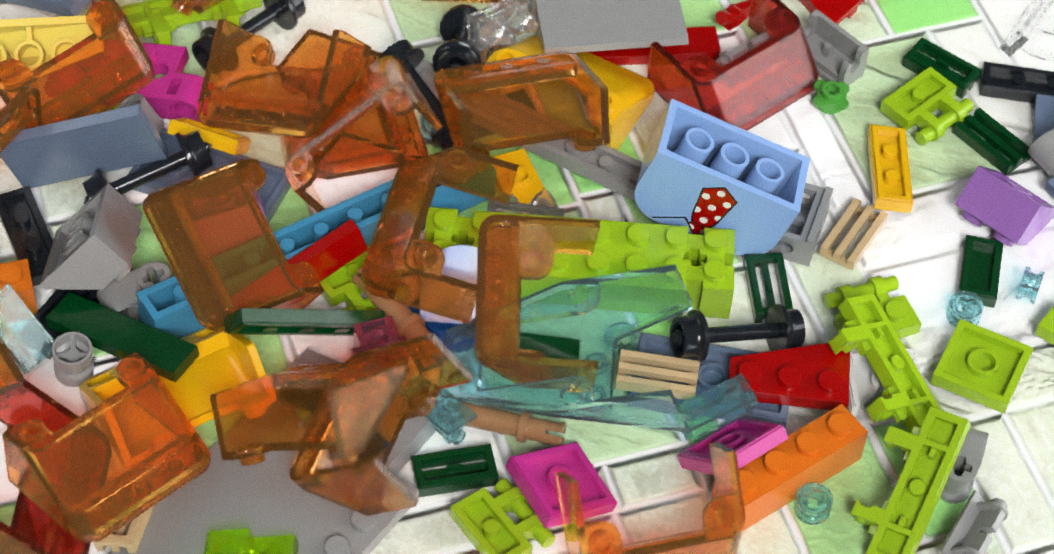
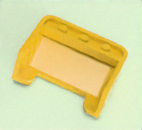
M537 35L495 51L481 68L482 87L496 94H499L508 80L515 76L521 67L525 65L593 95L594 99L591 102L590 115L597 124L605 127L604 145L617 151L654 98V85L648 78L589 52L545 55Z
M224 323L211 325L180 338L196 345L199 356L176 383L132 363L124 362L86 379L79 385V389L120 464L125 469L130 467L131 469H140L154 461L152 446L235 409L241 412L245 419L257 417L266 411V406L276 402L255 344L242 334L225 333Z

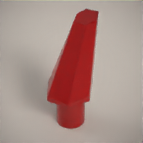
M746 0L731 4L724 11L717 12L715 20L719 25L730 31L739 26L758 8L760 1Z

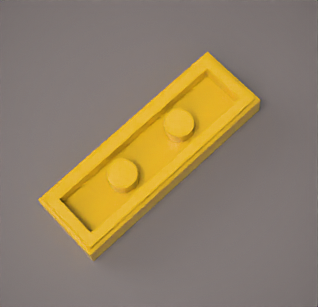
M869 124L867 143L873 208L911 213L913 194L906 130L904 128Z

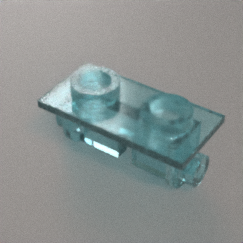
M423 370L392 386L394 392L435 425V431L448 444H460L466 436V432L463 430L464 425L477 418L473 411Z
M741 373L694 397L688 398L684 402L671 407L670 410L679 424V429L685 441L691 438L697 441L699 440L698 438L719 428L716 419L723 416L726 424L731 423L747 414H752V409L757 407L758 403L755 393Z

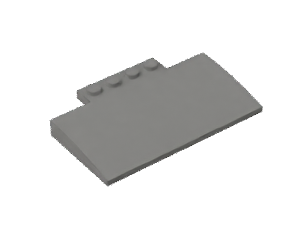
M307 349L272 384L271 389L276 402L266 406V411L257 417L245 419L242 415L155 504L137 552L128 553L126 547H122L120 552H112L111 550L108 554H370L419 499V490L396 475L410 461V456H414L435 433V414L373 378L327 356ZM307 372H311L391 444V453L361 476L279 403L278 394Z

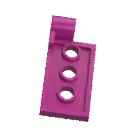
M103 39V53L51 72L43 86L46 97L100 99L101 103L111 104L121 103L130 95L140 93L162 119L173 120L187 117L201 122L213 95V88L206 79L198 75L182 73L189 59L186 47ZM94 67L89 72H84L88 68ZM129 70V71L125 72L123 75H118L119 73H121V72H123V71ZM158 74H166L165 76L158 79L152 78Z

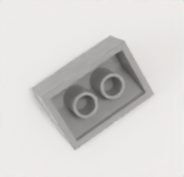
M107 183L56 231L40 285L45 289L103 290L113 280L117 283L126 277L133 266L130 262L137 249L135 241L141 232L139 225L142 212Z

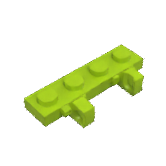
M147 0L113 9L115 20L123 38L141 36L148 38L153 36L155 44L172 45L170 31H175L176 28L184 24L198 21L222 20L224 29L228 34L241 26L240 16L246 15L245 13L251 9L262 7V1Z
M874 293L846 298L838 306L846 322L842 325L843 329H840L839 333L833 339H830L828 343L835 355L840 351L847 354L857 349L860 356H866L885 389L882 392L883 397L880 396L866 408L871 419L875 423L894 417L897 424L904 422L905 427L910 433L914 426L921 428L930 406L941 410Z
M930 406L922 427L914 426L911 433L889 425L883 442L889 449L897 447L903 451L905 466L890 500H885L882 508L875 505L868 508L857 499L850 513L854 516L856 522L869 527L867 534L873 537L866 554H916L971 427L968 419Z

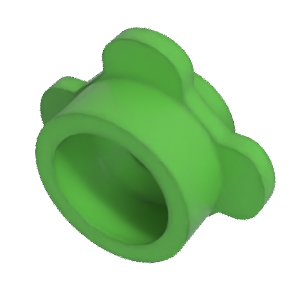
M818 80L814 83L813 88L816 91V96L813 98V104L821 112L836 114L848 108L849 101L846 99V94L849 92V86L846 83L826 82L825 80Z

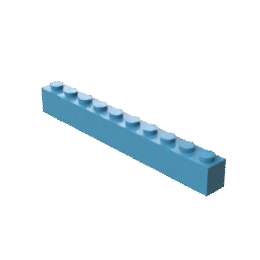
M478 142L137 292L140 322L177 338H182L226 318L220 308L222 303L350 219L358 226L367 246L379 241L385 247L425 229L427 207L458 209V213L496 197L497 166Z

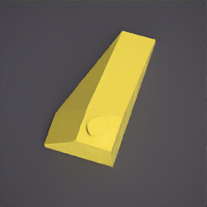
M102 15L0 20V92L103 53Z

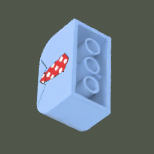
M671 98L649 135L634 197L639 209L653 221L663 225L689 226L688 234L703 235L704 228L735 230V255L764 254L777 245L800 212L810 158Z

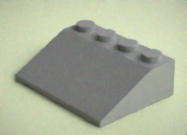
M529 0V18L545 55L688 45L689 42L680 0Z

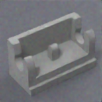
M816 9L810 13L805 30L800 24L795 27L791 46L788 48L787 53L826 82H844L849 86L863 76L869 48Z
M805 183L804 193L811 198H802L799 214L769 253H782L783 259L809 267L829 212L834 188L828 186L823 188Z

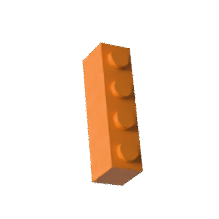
M841 404L788 436L789 439L727 477L715 479L709 507L736 536L859 461L862 457L868 431Z

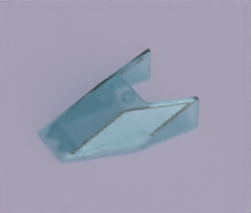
M676 264L559 282L446 330L439 389L440 398L447 400L449 397L468 404L550 417L689 433V426L671 389L613 397L616 344L627 336L693 309L692 299ZM501 330L579 339L577 376L556 378L497 370Z

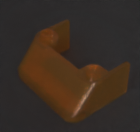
M91 0L93 6L86 14V21L93 34L32 72L20 60L8 59L0 62V112L16 131L105 112L152 81L154 69L151 59L122 8L115 0Z
M452 147L400 166L394 177L362 267L361 284L363 288L374 296L470 324L479 285L441 274L445 263L443 251L436 244L419 239L438 184L508 205L519 165L464 148Z
M496 214L487 217L481 223L478 234L474 351L477 360L483 366L527 390L575 393L592 392L599 369V361L548 358L540 351L520 349L521 280H540L545 278L552 270L554 253L593 255L600 229V220Z
M434 333L352 355L339 368L290 469V478L302 490L365 516L416 507L419 499L385 464L405 420L429 414L436 405V398L441 389L469 383L473 375Z
M718 442L709 443L717 496L709 500L703 509V529L624 545L622 544L619 530L612 523L606 520L584 522L578 481L565 472L555 473L568 554H737L746 514L736 450Z

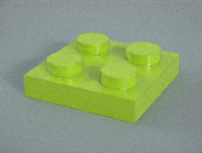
M960 319L933 373L930 384L1005 414L1034 348Z

